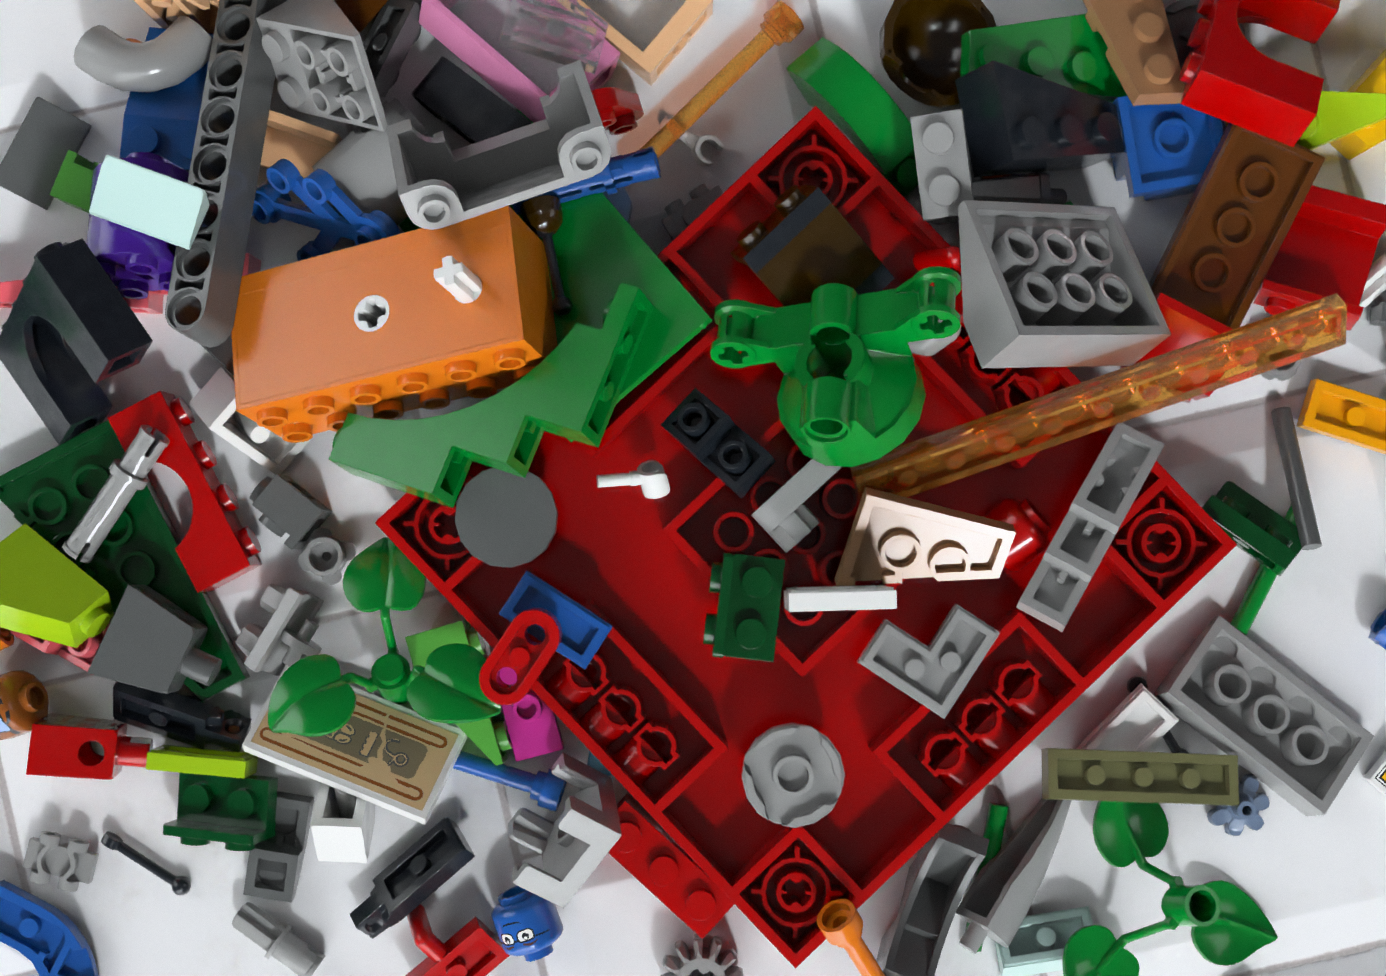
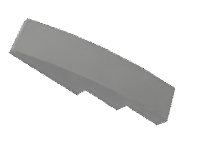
M1120 421L1117 422L1048 546L1042 561L1018 601L1016 608L1063 632L1165 445L1164 443Z

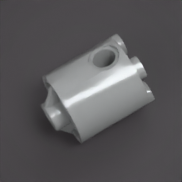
M396 98L389 103L385 101L382 104L388 126L410 119L417 132L423 135L427 131L415 115ZM357 126L312 166L313 171L316 169L327 171L333 177L337 186L363 213H370L373 210L382 211L390 216L397 226L408 217L398 195L387 131L382 132ZM329 200L326 201L340 216L344 217Z

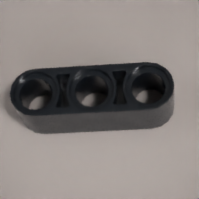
M443 56L411 93L426 110L470 144L532 124L521 113Z

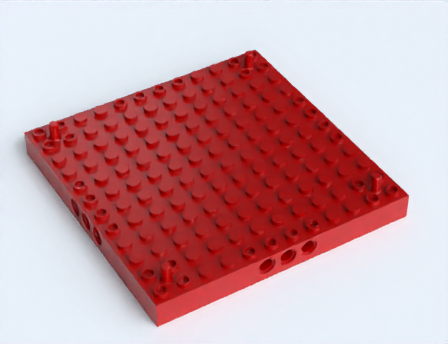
M817 106L811 109L657 255L713 321L615 405L598 448L575 440L570 442L565 437L544 431L528 471L540 477L548 486L558 509L557 531L547 550L533 561L513 568L490 566L473 557L460 541L456 528L457 500L454 507L451 508L405 493L375 522L493 649L511 623L501 616L499 612L527 570L614 625L586 669H583L556 651L531 689L794 968H797L826 940L817 925V916L826 904L837 899H847L858 909L1237 546L1228 534L1156 460L1063 632L1016 608L1018 601L1042 561L1046 550L1018 572H1010L1003 568L1000 578L937 581L934 577L902 579V583L883 584L882 580L855 581V586L886 585L894 587V590H897V609L789 612L784 608L783 590H786V588L836 586L835 576L865 487L982 517L1006 498H1014L1019 502L1027 498L1041 512L1052 528L1046 533L1050 545L1074 498L1118 422L1109 410L1067 367L981 368L966 328L961 323V332L957 339L935 355L923 356L912 353L922 373L926 397L920 420L905 441L878 460L854 467H841L803 504L820 522L798 544L785 553L751 516L811 460V458L801 452L780 421L777 396L784 374L775 362L744 368H728L717 364L710 355L712 342L717 339L718 325L714 320V311L721 302L739 299L769 307H783L747 265L736 261L730 253L739 245L737 242L738 236L750 224L757 220L763 223L777 210L774 203L787 189L794 185H798L800 188L805 184L820 188L895 279L883 290L896 289L919 272L913 263L914 255L917 252L951 247L927 221H923V217ZM694 388H697L729 415L739 428L767 450L776 460L742 499L661 426L665 419ZM656 460L663 466L664 472L668 477L670 492L664 497L649 499L643 495L641 485L598 488L596 476L637 471L638 466L644 461ZM472 461L458 498L470 480L480 472L492 467ZM724 552L785 559L774 662L723 656V658L712 657L713 645L703 644L706 613H717L719 593L709 592L712 562L722 563ZM954 604H957L1000 632L945 719L857 662L884 619L928 646ZM528 633V636L532 641L541 642L540 640H538L537 638ZM786 723L809 725L826 735L840 753L845 772L842 791L832 811L814 824L797 828L776 824L759 815L746 797L741 776L744 756L755 738L773 726Z

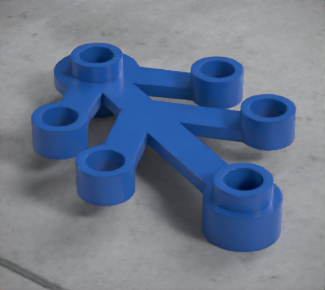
M280 159L267 169L266 176L268 180H265L256 188L252 216L262 224H268L269 222L277 223L284 219L321 230L314 241H309L297 251L298 261L332 252L342 237L354 240L356 243L354 246L400 234L398 226L386 213L379 210L363 213L337 186L333 177L323 169H316L306 178H303L293 163L287 159ZM292 190L307 206L292 202L288 192ZM329 200L344 217L340 216L326 201Z

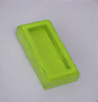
M162 745L147 752L146 769L245 779L257 772L258 757L247 752L238 753L228 750L206 748L203 750L196 747Z

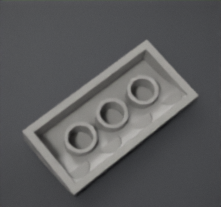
M1216 616L1204 628L1153 694L1170 711L1227 755H1238V764L1305 816L1326 814L1374 737L1369 731L1221 616Z

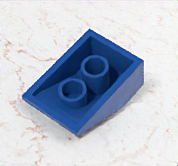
M149 27L145 42L155 39L166 29ZM208 33V34L211 36V38L213 39V35H214V34ZM209 60L201 69L178 85L155 92L130 91L123 118L119 158H126L134 152H149L162 156L189 173Z

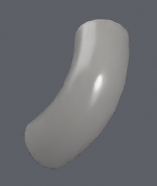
M180 15L161 35L153 40L142 43L128 41L107 27L97 25L86 31L80 38L75 48L74 62L79 69L97 81L121 91L155 92L178 85L201 69L209 60L213 39L198 23L183 15Z

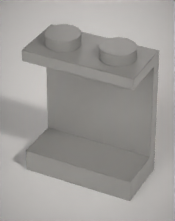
M963 109L910 117L923 221L937 225L959 222L958 205L963 200H974L972 181L982 180V177H974L965 132Z

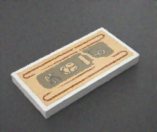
M285 665L278 680L290 666ZM278 680L276 681L242 744L245 752L426 825L467 739V735L461 729L446 723L427 720L411 709L351 686L356 695V706L350 720L342 728L333 733L317 737H306L291 733H273L268 725V707Z

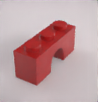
M627 792L616 804L622 836L608 853L703 939L730 910L734 903L692 858L669 837L641 804Z

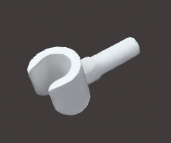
M665 117L660 123L661 128L692 149V156L695 162L701 166H711L714 164L710 159L705 158L701 154V144L709 143L719 151L724 149L722 141L714 135H705L700 138L668 117Z
M656 460L644 461L638 466L637 471L596 476L598 488L641 485L643 495L649 499L661 498L670 492L668 477L664 472L663 466Z

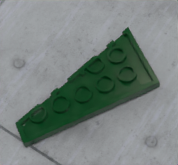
M109 420L1 475L0 500L15 514L13 517L22 525L26 523L108 590L114 612H116L128 585L145 584L208 627L200 650L222 659L221 668L210 686H206L189 677H186L184 684L201 701L209 699L250 677L208 593H197L175 550L181 540L150 480L143 490L137 489L90 563L80 562V558L83 555L81 552L74 559L63 550L64 542L68 540L111 475L109 471L110 465L114 459H121L125 453Z

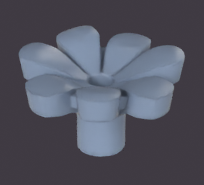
M1251 774L1244 775L1239 782V805H1216V808L1211 809L1207 813L1208 821L1215 826L1225 824V833L1232 836H1239L1244 829V825L1256 831L1262 828L1264 821L1258 813L1267 809L1270 802L1265 793H1256L1259 788L1258 779Z

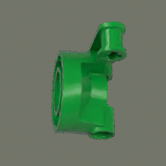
M933 266L920 270L896 289L858 294L847 285L828 283L819 286L813 291L811 302L778 308L739 299L723 301L716 306L714 311V320L718 325L717 339L712 342L710 355L717 364L728 368H744L773 362L777 364L784 374L777 396L780 421L805 456L825 466L854 467L878 460L905 441L920 420L926 397L922 373L907 342L952 336L959 330L960 314L955 309L956 296L961 290V277L950 268Z

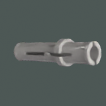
M141 425L138 434L122 458L114 459L109 467L111 475L68 540L62 546L69 556L76 559L81 552L83 555L80 558V562L90 563L93 560L94 554L137 489L143 490L148 484L149 477L147 474L165 447L170 443V440L162 432L156 429L154 434L151 435L152 427Z

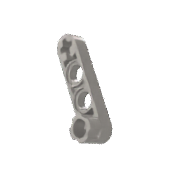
M811 459L751 515L785 553L798 544L819 524L820 521L803 503L841 468L840 466H825Z

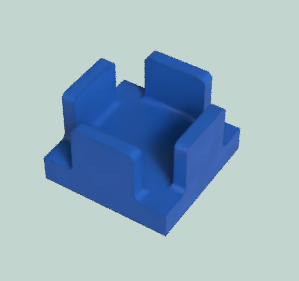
M1128 96L1117 97L1113 104L1116 107L1124 153L1112 157L1116 181L1126 180L1129 198L1144 196L1145 201L1193 193L1224 133L1221 119L1182 104L1133 106Z

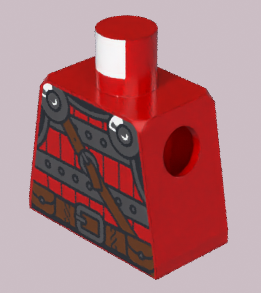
M49 713L32 724L26 775L111 780L121 772L122 766L146 768L147 752L153 749V738L126 736L127 724L116 720ZM92 741H96L103 746L104 756L94 752L91 744Z

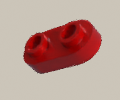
M603 87L591 90L604 129L609 130L610 135L627 133L638 126L636 121L644 115L637 93L616 87Z
M529 608L517 615L510 623L480 670V688L490 701L499 705H511L519 702L530 691L562 640V627L553 613L543 608ZM537 624L544 629V641L534 642L529 638L528 628L530 625ZM509 667L516 672L517 681L515 684L509 685L501 680L500 670L502 668Z

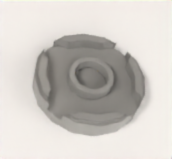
M786 723L773 726L755 738L744 756L741 776L746 797L759 815L776 824L797 828L814 824L832 811L841 794L845 772L840 753L826 735L809 725Z

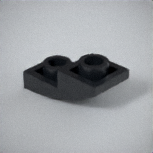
M694 388L661 424L672 437L741 499L776 462L767 450L739 428L729 415L697 388Z

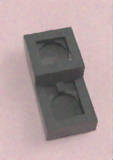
M277 791L275 836L255 844V849L249 851L243 895L292 903L303 864L314 797Z

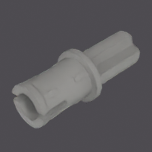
M247 902L233 918L232 925L235 929L267 951L264 957L267 959L271 956L298 976H312L326 957V955L321 954L291 932L293 926L288 924L285 928L253 903Z

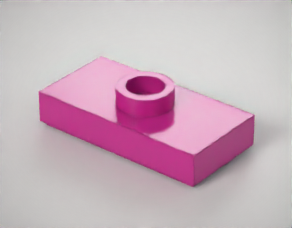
M504 667L500 670V678L504 683L509 685L516 683L517 675L513 669ZM532 689L519 702L511 705H501L516 762L565 748L556 714Z

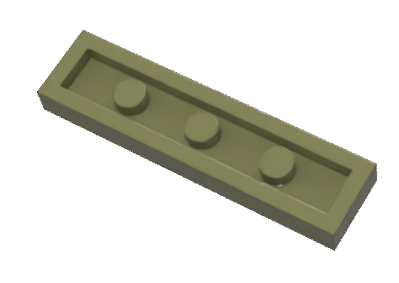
M1058 748L1041 749L1042 799L1221 806L1239 805L1238 755Z

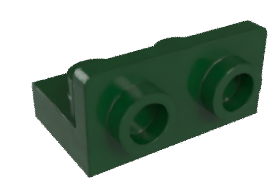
M1232 481L1225 482L1216 495L1212 494L1202 507L1237 544L1238 548L1280 577L1301 551L1297 527Z
M724 552L722 563L712 562L709 592L719 593L716 614L706 613L703 644L713 645L712 657L723 658V656L774 662L785 559Z
M179 773L177 819L163 824V835L180 837L181 844L190 846L207 845L211 841L224 842L225 849L230 851L254 850L255 844L275 836L278 778L251 775L243 779Z

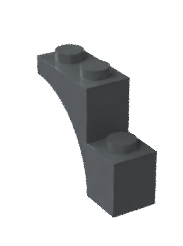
M947 823L926 843L909 867L898 916L881 939L876 961L885 976H935L949 928L973 875L986 857L989 839L972 833L971 830L964 826Z

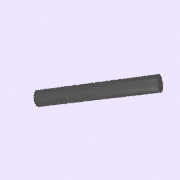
M1279 407L1271 411V416L1301 549H1317L1322 546L1291 408Z

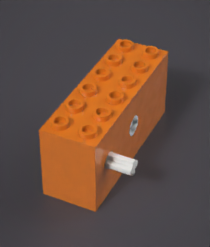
M508 205L444 228L434 230L420 228L242 276L234 326L231 332L236 411L253 420L259 426L265 427L282 437L284 441L298 443L312 439L313 434L328 430L337 432L343 426L348 412L370 418L396 420L401 418L404 412L419 408L428 410L442 409L449 406L452 400L464 397L487 398L495 395L497 389L506 388L517 382L540 364L558 346L554 311L552 309L548 261L544 243Z

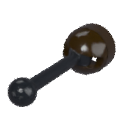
M538 196L525 201L521 205L523 221L538 237L543 238L555 295L552 309L557 315L565 316L572 310V302L564 293L553 241V235L558 231L563 222L562 206L560 199L556 196Z

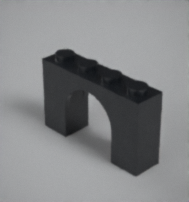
M83 238L64 246L61 242H55L36 253L34 256L35 261L28 276L22 282L23 287L12 304L11 313L7 321L2 325V332L0 334V360L58 445L103 423L113 405L97 382L139 364L153 342Z

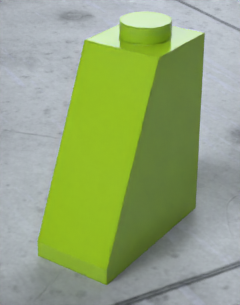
M26 523L0 542V628L77 648L86 639L99 635L108 626L110 619L114 616L108 590Z

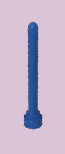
M465 751L460 752L453 769L530 793V799L538 801L537 806L557 812L567 784L563 779L553 775L550 768L548 772L539 770L537 774H533L505 764L496 766L490 759Z

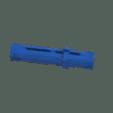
M653 146L629 154L611 157L604 170L595 176L535 197L544 195L556 196L560 199L561 203L602 192L612 195L619 193V188L661 178L656 151ZM529 199L512 204L517 215L522 214L521 205Z

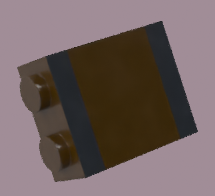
M805 184L800 188L798 185H794L781 194L774 203L777 210L763 223L757 220L744 229L737 238L739 245L730 253L736 261L747 265L783 307L811 302L813 291L824 284H844L853 288L858 294L882 291L895 279L820 188Z

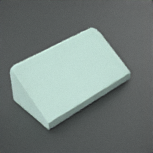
M106 155L101 165L89 212L96 217L190 250L210 204L206 191L199 187L111 155Z
M1089 906L1026 916L1008 948L995 942L1001 976H1027L1063 970V951L1068 939L1078 929L1093 925Z

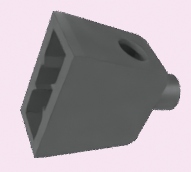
M135 584L127 586L88 673L155 692L169 694L179 691L186 677L210 686L221 668L222 659L200 650L208 630L205 624L145 584Z

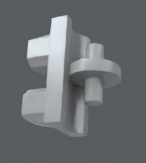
M275 584L268 585L260 599V606L273 614L265 629L260 625L249 623L242 629L235 644L247 656L244 665L255 672L265 671L275 676H280L285 665L291 666L301 658L302 654L307 656L319 655L322 650L311 639L319 627L313 619L324 601L314 594L291 587L285 588Z

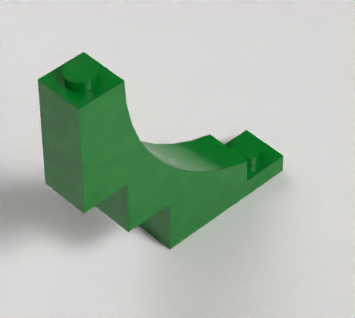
M620 282L615 297L611 298L605 306L602 329L576 323L561 343L540 364L504 390L472 406L444 415L422 419H378L348 412L343 426L337 431L333 439V449L329 460L353 475L453 508L472 461L525 478L544 431L598 448L655 307L639 287Z

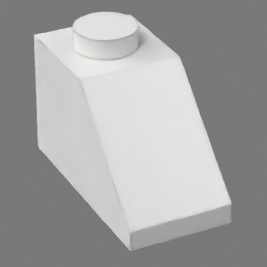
M222 367L218 369L189 402V405L209 429L275 475L281 474L310 441L298 443L284 441L282 437L265 427L259 426L253 420L237 412L234 376Z
M320 782L311 822L318 861L367 863L375 824L376 805Z

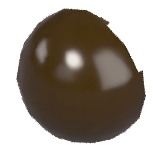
M894 0L879 31L881 64L890 80L912 99L925 105L939 108L959 104L955 80L960 78L961 36L970 30L996 27L994 17L981 0Z

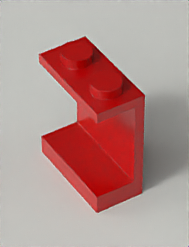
M1312 185L1253 303L1264 306V310L1267 313L1277 317L1290 318L1296 315L1313 320V324L1323 330L1340 332L1345 329L1350 331L1363 312L1364 307L1359 306L1379 238L1386 230V205Z

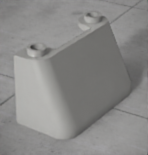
M581 60L556 68L559 81L556 91L551 97L546 95L539 98L546 119L451 151L443 131L433 134L434 138L424 136L415 130L410 119L386 126L398 195L410 220L415 225L424 229H440L593 177L602 172L611 158V148Z

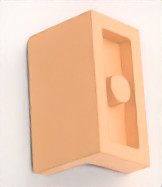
M269 110L260 167L268 169L278 160L287 159L295 165L300 175L306 178L313 172L312 166L333 149L342 138L335 132Z

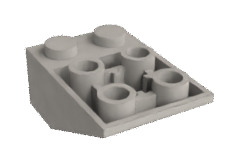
M288 0L256 18L262 34L263 49L271 60L278 80V92L287 109L382 132L386 131V126H388L360 33L334 0Z

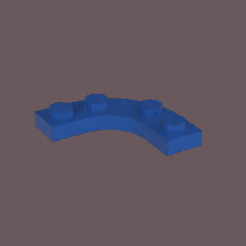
M5 880L0 881V942L18 950L33 963L39 976H98L95 958L87 940L67 915L33 894Z

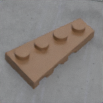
M1082 0L1088 10L1085 18L1092 31H1098L1108 47L1105 55L1132 105L1180 104L1185 83L1179 81L1181 68L1163 1Z

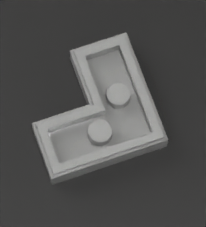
M954 604L928 646L884 619L857 662L945 719L1000 632L959 605Z

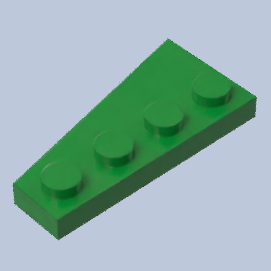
M1086 14L975 29L961 36L960 77L994 60L1107 102H1113L1117 97L1127 96L1105 55L1108 47L1098 31H1092L1085 18Z

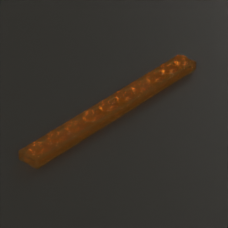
M1336 293L898 446L878 460L850 467L858 501L860 503L865 487L903 497H910L1346 344L1347 305Z

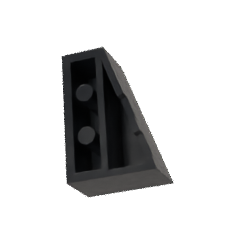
M994 60L955 80L960 108L963 109L965 132L974 177L1083 169L1124 153L1116 107L1113 103Z

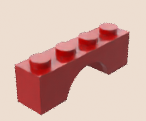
M158 391L108 417L125 452L138 434L141 425L151 426V435L157 429L170 440L169 445L165 447L155 463H161L174 470L183 479L191 494L193 504L191 525L175 550L197 593L211 592L262 565L257 556V553L261 552L260 543L249 526L242 527L235 513V510L239 509L238 501L226 483L220 484L212 467L217 465L216 458L204 440H197L190 424L195 422L194 416L182 397L176 398L174 394Z

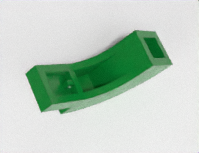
M822 37L786 68L807 103L813 108L817 106L830 118L903 197L907 196L919 185L910 121L884 88L851 55Z

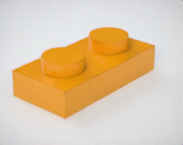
M1320 379L1310 380L1296 427L1386 454V400Z

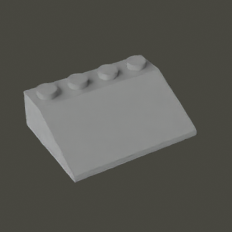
M963 200L958 205L963 322L981 368L1132 366L1171 335L1115 207Z

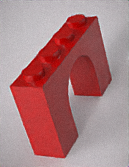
M1200 0L1197 13L1203 15V18L1200 17L1188 41V46L1194 48V52L1191 51L1179 75V81L1185 83L1180 104L1294 147L1317 115L1324 79L1264 55L1249 43L1238 24L1255 23L1265 25L1316 44L1338 12L1340 0Z

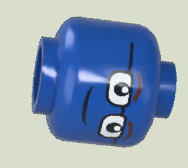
M519 886L510 888L498 896L499 903L493 909L491 916L505 953L511 956H524L527 962L539 960L552 953V944L563 932V924L556 905Z

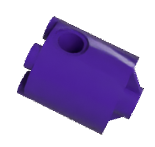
M134 152L126 158H119L182 182H188L189 173L157 154ZM99 163L93 170L90 206L102 163ZM89 212L86 244L124 298L144 299L148 297L149 291L169 290L176 245L96 217Z

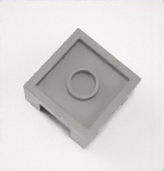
M563 752L551 767V773L580 788L577 794L568 797L564 803L565 809L554 823L526 808H520L508 823L509 837L541 854L543 861V870L529 863H524L522 866L515 865L512 869L513 884L562 908L568 904L622 836L612 778Z

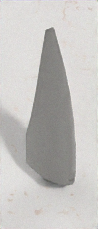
M1041 799L1030 815L999 850L997 855L980 870L956 911V914L969 923L968 928L959 941L962 947L976 954L986 936L1005 948L1009 947L1045 877L1072 800Z

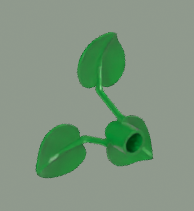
M384 537L364 549L349 563L344 572L343 590L347 600L357 610L362 612L380 610L388 654L381 656L375 661L371 669V678L369 679L352 672L342 675L337 660L327 654L307 656L298 660L283 673L272 692L268 707V725L273 733H291L306 737L323 736L337 731L350 720L355 710L356 695L349 683L363 686L370 693L378 690L383 699L396 704H403L409 701L417 714L427 720L440 723H469L484 720L500 714L501 705L490 701L480 688L479 674L486 658L474 647L461 643L440 646L429 654L425 667L416 665L413 669L407 659L399 654L390 619V609L408 611L416 607L423 597L426 577L388 537Z
M1098 801L1093 817V836L1098 851L1114 867H1126L1136 861L1137 866L1141 870L1169 884L1170 888L1165 892L1161 901V908L1166 918L1163 921L1123 934L1117 940L1108 928L1100 925H1090L1078 929L1070 936L1063 951V976H1138L1139 962L1124 947L1132 941L1165 930H1175L1178 926L1191 927V938L1200 955L1212 964L1223 966L1234 965L1245 960L1258 949L1274 942L1278 936L1262 910L1237 886L1222 880L1209 881L1202 885H1184L1182 877L1172 876L1147 862L1145 857H1154L1163 850L1169 834L1168 821L1159 803Z

